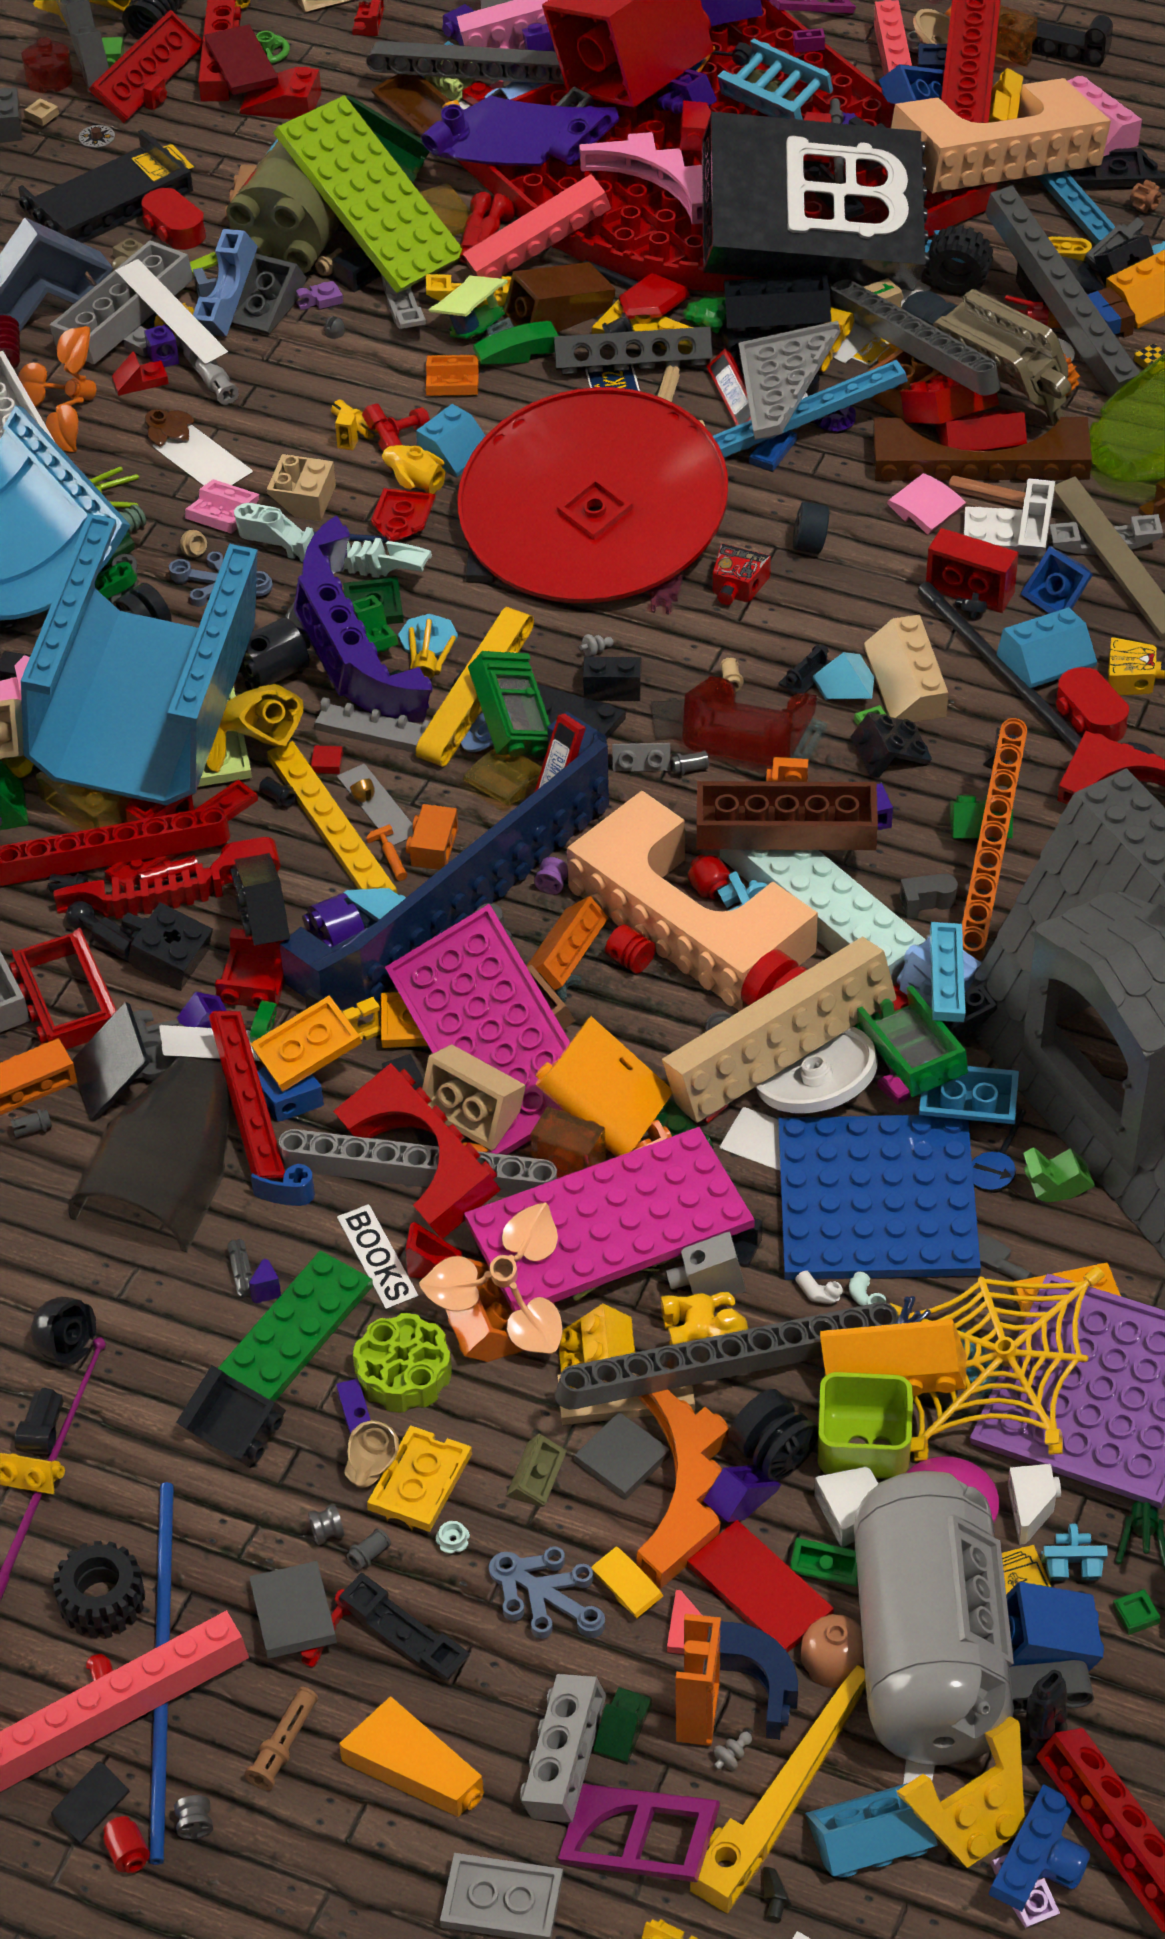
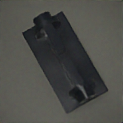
M823 644L814 646L812 652L795 668L789 669L787 675L778 684L801 697L815 684L812 680L813 675L831 662L827 659L828 648Z

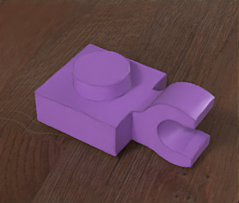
M334 281L310 286V291L307 288L296 290L299 299H302L296 301L300 310L308 309L314 305L322 309L343 303V295Z

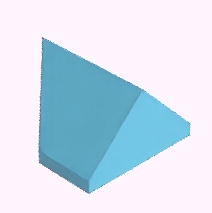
M843 652L812 677V680L826 701L830 699H872L874 676L860 654Z

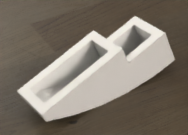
M1028 478L1018 540L1019 548L1046 549L1055 481Z

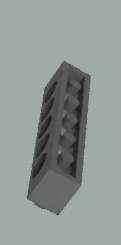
M696 327L555 336L556 370H561L562 374H576L577 369L587 368L588 373L603 372V367H613V371L629 370L630 365H639V369H654L655 364L665 363V368L670 365L672 367H681V362H691V366L707 365L706 361L712 359L711 328ZM681 341L689 342L692 346L691 353L687 355L681 354L678 350V343ZM662 343L666 347L665 355H654L652 345ZM628 345H637L640 349V355L636 358L629 357L626 354V347ZM604 346H610L614 350V357L610 360L603 359L600 355V349ZM577 348H585L588 351L589 357L585 361H578L574 357V351Z

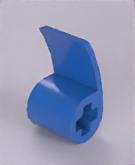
M295 1164L288 1167L284 1173L283 1183L271 1181L253 1173L251 1174L253 1194L260 1199L291 1206L307 1205L314 1199L315 1190L312 1171L306 1165Z

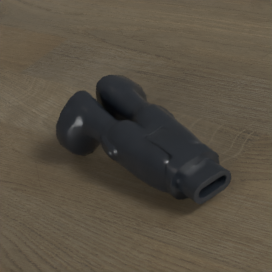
M1051 1670L1047 1675L1039 1679L1026 1704V1727L1028 1731H1020L1023 1765H1041L1036 1757L1054 1733L1067 1731L1068 1729L1066 1723L1068 1717L1066 1682L1058 1670Z

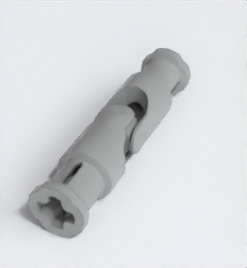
M176 334L177 346L184 350V356L202 377L207 387L217 394V400L223 405L233 403L239 396V389L230 382L228 374L222 367L217 365L216 359L205 364Z

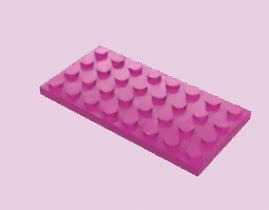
M490 904L385 967L432 1053L452 1044L526 1085L520 1113L497 1147L492 1151L488 1149V1153L507 1155L570 1117L535 1085L538 1080L535 1074L546 1062L552 1065L557 1061L570 1044V1040Z
M700 1127L464 1213L465 1222L490 1268L491 1262L497 1256L517 1255V1253L508 1251L503 1245L502 1235L507 1223L516 1214L528 1207L541 1203L548 1204L558 1235L557 1246L554 1252L541 1261L533 1262L523 1255L521 1260L515 1262L518 1272L515 1283L526 1306L537 1297H543L552 1303L682 1255L681 1251L685 1247L729 1231L732 1236L754 1228L755 1221ZM500 1287L512 1311L521 1310L511 1288Z

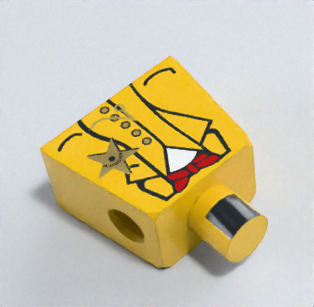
M1111 637L1108 683L1119 695L1151 694L1154 689L1155 678L1165 679V662L1156 661L1157 648L1154 645Z

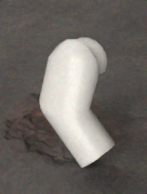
M808 1271L799 1273L795 1278L797 1284L812 1302L831 1305L840 1300L843 1288L836 1281L828 1282L826 1286L818 1285Z

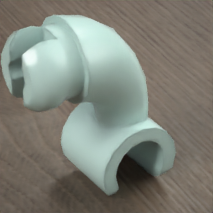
M857 1272L850 1279L849 1292L857 1304L863 1306L878 1302L886 1303L885 1296L880 1293L867 1295L870 1277L866 1273Z

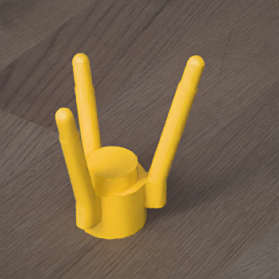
M431 619L426 621L423 647L419 654L416 651L414 628H409L410 670L420 667L424 677L427 676L429 679L433 678L435 673H441L442 664L456 640L454 635L450 637L437 660L435 653L428 650Z

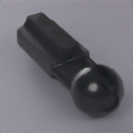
M84 901L73 902L67 908L65 913L66 921L71 927L75 929L81 928V930L90 929L93 940L128 961L132 940L130 936L120 931V925L107 917L101 920L97 919L92 906Z

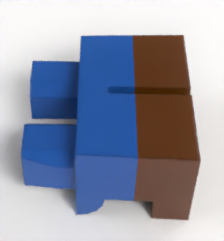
M1111 286L1088 294V297L1114 334L1120 333L1123 337L1133 335L1135 314L1124 301L1122 302V298Z

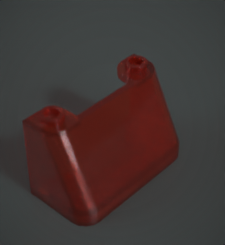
M710 676L685 694L683 741L693 751H706L707 754L773 766L774 757H793L815 714L817 695L797 693L789 699L787 709H769L737 703L734 685L725 678Z

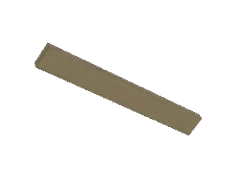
M1076 476L1055 484L1054 497L1071 520L1077 522L1080 532L1160 639H1165V594Z

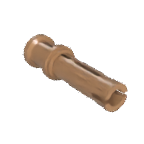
M299 1687L296 1692L297 1694L282 1716L271 1738L261 1743L259 1747L260 1754L253 1766L247 1767L244 1773L245 1778L255 1787L262 1790H272L275 1785L274 1778L279 1769L288 1763L290 1758L289 1748L301 1730L314 1704L318 1701V1695L311 1689ZM296 1712H297V1713H298L297 1717L295 1718V1720H294L293 1724L291 1725L289 1731H287L288 1726L290 1725L292 1719L294 1718V1716H295V1714H296Z

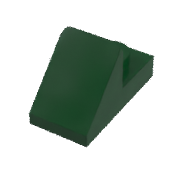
M618 1687L612 1703L606 1704L604 1707L595 1742L594 1754L628 1765L652 1706V1698Z

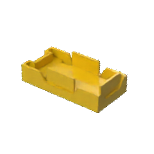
M1006 68L1000 74L999 81L992 87L989 123L1017 119L1023 76L1009 68Z

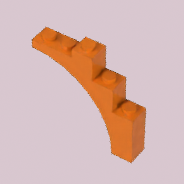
M670 1389L637 1396L654 1415L665 1433L674 1459L676 1486L669 1509L655 1533L637 1551L636 1565L659 1589H662L687 1567V1560L719 1535L721 1522L711 1508L705 1507L707 1504L703 1500L722 1471L720 1465L710 1459L727 1445L729 1427L719 1414H713L706 1407L695 1414L692 1407L686 1401H680L671 1393Z

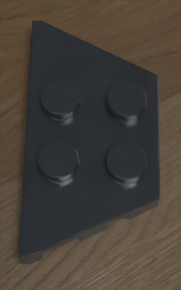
M1141 148L1112 150L1109 152V155L1103 156L1101 165L1080 168L1078 176H1074V180L1081 188L1134 187L1137 183L1144 184L1145 180L1154 182L1157 186H1165V174H1161L1158 171V164L1153 159L1148 158L1147 153Z

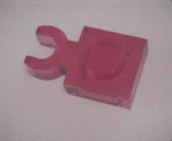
M676 575L650 590L652 613H655L656 608L659 606L666 607L667 615L672 612V601L678 602L683 584V575Z

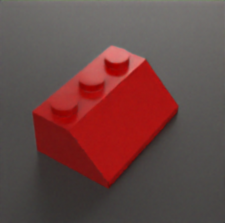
M1014 409L969 414L941 424H935L940 444L951 448L970 451H993L994 448L1003 447V449H1009L1027 443L1025 412Z

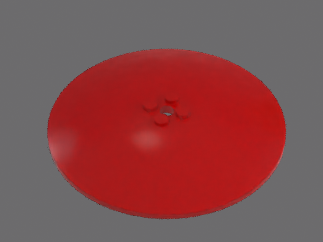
M615 387L576 389L551 395L528 404L501 421L483 438L471 454L460 480L458 514L462 532L473 554L488 571L507 585L532 596L566 603L608 602L640 594L661 585L686 569L702 554L716 535L724 518L729 492L728 473L722 452L712 434L698 419L680 406L664 398L632 389ZM592 506H594V507L601 506V507H602V508H601L600 510H598V511H590V510H589V508L592 507Z

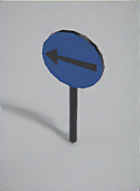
M1025 1109L1020 1110L1015 1124H1013L999 1152L982 1153L973 1159L972 1169L975 1187L983 1191H999L1009 1186L1014 1180L1016 1174L1015 1164L1005 1153L1026 1114Z

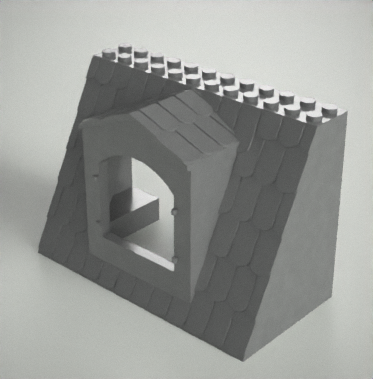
M1126 768L1075 792L1060 816V821L1042 850L1040 859L1018 894L1016 903L1001 926L995 942L974 975L975 979L968 989L970 990L982 984L997 1004V1010L971 1035L1000 1069L1019 1071L1018 1090L1068 1148L1074 1150L1086 1161L1088 1169L1094 1178L1165 1259V808ZM1090 1006L1094 1007L1113 1034L1129 1068L1127 1079L1123 1081L1122 1085L1123 1089H1125L1124 1100L1056 1023Z

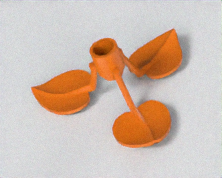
M87 326L65 331L60 336L57 344L58 360L65 364L64 370L75 378L67 381L65 385L46 383V368L42 364L34 362L25 365L18 375L35 407L43 402L46 394L45 387L63 389L73 399L57 405L56 412L50 413L46 419V427L55 443L63 451L77 452L78 415L71 405L83 403L84 400L90 401L96 395V384L94 381L78 374L85 365L88 353L91 327Z

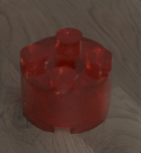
M42 37L37 40V43L22 51L21 56L25 79L31 90L47 93V89H55V92L67 88L72 83L73 72L68 46L51 41L48 37Z

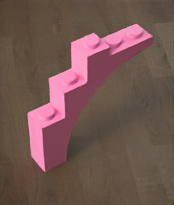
M652 132L628 134L627 141L579 145L581 171L620 172L651 181L669 191L681 202L687 210L692 224L703 223L702 165L684 166L680 148L656 150Z

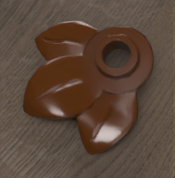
M153 409L146 414L145 424L149 429L148 437L157 446H163L168 438L189 441L188 426L194 423V418L188 413L178 410L166 412L161 409Z

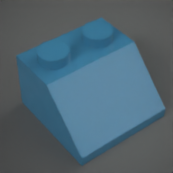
M454 404L445 408L416 430L417 446L441 458L444 461L442 468L455 477L463 473L471 454L485 437L473 416Z

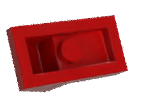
M134 351L131 352L112 375L118 396L169 384L168 376L161 360L139 365Z

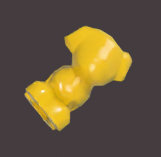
M719 1292L711 1296L703 1293L693 1294L688 1297L661 1296L664 1328L668 1329L671 1339L669 1345L747 1330V1320L732 1308L723 1309L714 1317L715 1308L721 1305L732 1307L736 1304L734 1296L729 1292ZM679 1320L685 1322L684 1325L676 1327Z

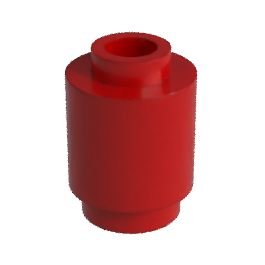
M120 1816L109 1821L103 1830V1841L116 1869L119 1872L135 1873L141 1870L150 1857V1851L137 1824L127 1816Z

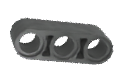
M1072 1660L1009 1667L1014 1705L1013 1714L1026 1713V1704L1030 1694H1032L1034 1685L1051 1670L1060 1671L1062 1678L1066 1682L1067 1709L1084 1707L1094 1700L1088 1667L1083 1661Z

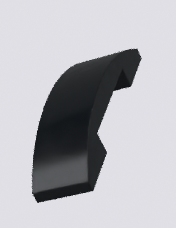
M362 1572L339 1596L341 1603L382 1642L414 1665L440 1679L448 1681L470 1656L467 1650L444 1633L440 1636L436 1635L388 1599V1591Z

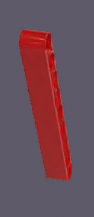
M207 807L0 846V886L47 878L53 873L63 875L112 866L119 862L128 863L132 860H144L219 846L226 843L231 835L226 812L221 807Z

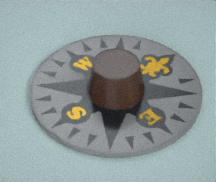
M104 125L89 126L79 134L80 143L89 148L104 147L115 138L114 131Z

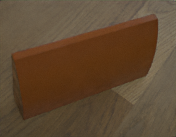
M396 74L371 89L372 93L420 135L427 131L436 121L442 120V106L450 102L445 95L421 75Z

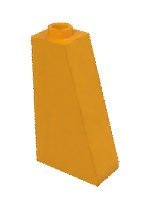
M391 1696L339 1743L341 1759L347 1766L456 1817H459L467 1809L472 1810L483 1797L482 1775Z

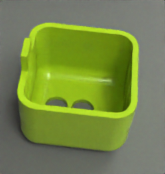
M833 1372L826 1375L820 1383L817 1456L819 1468L827 1475L867 1467L871 1469L875 1479H889L906 1473L910 1463L913 1395L911 1383L900 1375ZM861 1438L865 1440L867 1444H855L849 1442L852 1439ZM884 1439L890 1442L891 1445H876L873 1443L876 1440Z

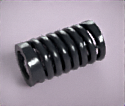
M131 0L122 14L123 25L130 35L139 40L170 10L176 13L184 0Z

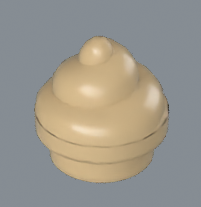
M188 530L180 539V547L186 556L198 557L205 552L207 540L201 532Z

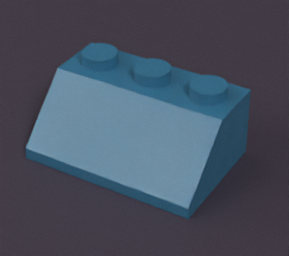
M1069 607L1004 628L996 654L1029 688L1060 679L1062 674L1070 669L1077 667L1092 668L1097 664L1087 624Z
M968 1066L967 1074L921 1093L919 1115L1015 1124L1019 1071Z
M906 1784L805 1813L823 1865L832 1876L849 1877L856 1874L858 1869L871 1865L873 1867H883L891 1864L894 1858L905 1855L909 1857L925 1854L928 1848L938 1846L933 1831L898 1796L896 1791Z

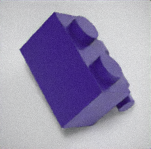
M686 69L683 74L667 84L670 92L660 96L657 99V104L665 111L680 114L682 113L683 101L708 103L710 109V105L716 102L717 99L706 74Z

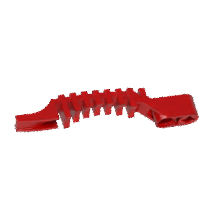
M269 837L229 843L222 848L221 855L210 867L203 868L202 863L195 864L197 878L190 879L189 869L182 870V882H176L175 874L168 875V885L163 886L161 877L154 878V888H149L147 879H141V890L135 891L132 878L126 879V892L122 893L119 876L112 877L111 895L105 894L104 880L90 881L54 890L57 914L66 913L67 908L73 902L84 901L90 904L95 912L102 914L104 917L115 916L116 919L123 918V914L127 913L138 916L137 912L144 911L145 914H152V910L160 902L167 906H173V909L181 908L180 904L186 902L187 905H193L195 900L209 901L208 897L214 891L216 898L223 897L222 887L227 883H233L231 869L236 868L234 859L270 853L278 872L281 864L275 840Z

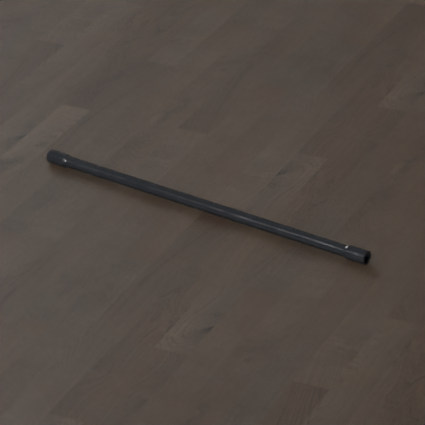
M930 582L923 583L918 588V595L932 609L936 610L1076 752L1082 739L1079 734L1033 688H1029L996 655L997 652L945 600V597Z

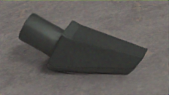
M763 1867L764 1900L769 1905L767 1920L779 1923L782 1919L783 1909L790 1906L791 1901L776 1869Z

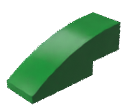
M551 321L533 322L493 334L475 343L473 350L480 364L528 363L531 354L555 353L554 337L559 335Z

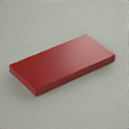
M738 1520L733 1522L687 1560V1567L750 1626L760 1629L773 1637L782 1645L787 1653L802 1641L805 1632L812 1623L821 1617L834 1614V1608Z

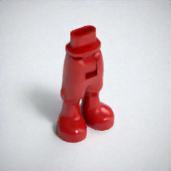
M480 192L472 197L470 202L472 214L468 216L465 222L466 227L462 243L460 244L462 251L459 255V260L461 262L467 263L463 256L465 251L499 231L500 220L508 222L514 217L516 207L509 198L501 194H495L492 202L491 195L487 192Z

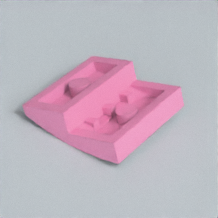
M924 473L887 502L905 522L911 518L927 535L961 510L966 503L948 486Z
M213 479L199 489V499L185 509V519L232 534L238 529L234 516L235 508L243 503L257 504L259 494Z

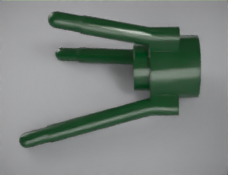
M1136 1501L1133 1503L1131 1516L1125 1517V1529L1115 1559L1116 1564L1122 1563L1132 1530L1137 1535L1142 1536L1144 1554L1150 1552V1536L1156 1532L1165 1571L1164 1521L1159 1519V1508L1151 1506L1148 1502Z

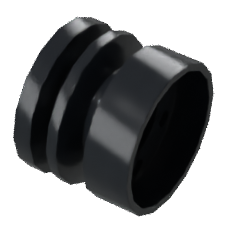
M769 1389L758 1394L739 1412L731 1425L729 1441L747 1458H753V1464L759 1470H762L771 1481H779L793 1473L809 1457L817 1444L819 1428L811 1420H808L801 1411L795 1412V1406L777 1389Z

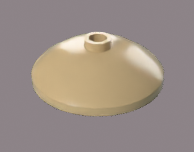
M932 9L919 10L913 18V24L921 43L947 44L950 17Z

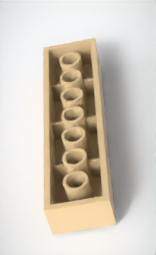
M862 936L664 1057L662 1062L675 1103L687 1116L698 1123L859 1023L857 1008L863 1006L867 1013L872 1015L880 1010V1003L884 999H890L892 1002L895 1001L897 998L884 950Z

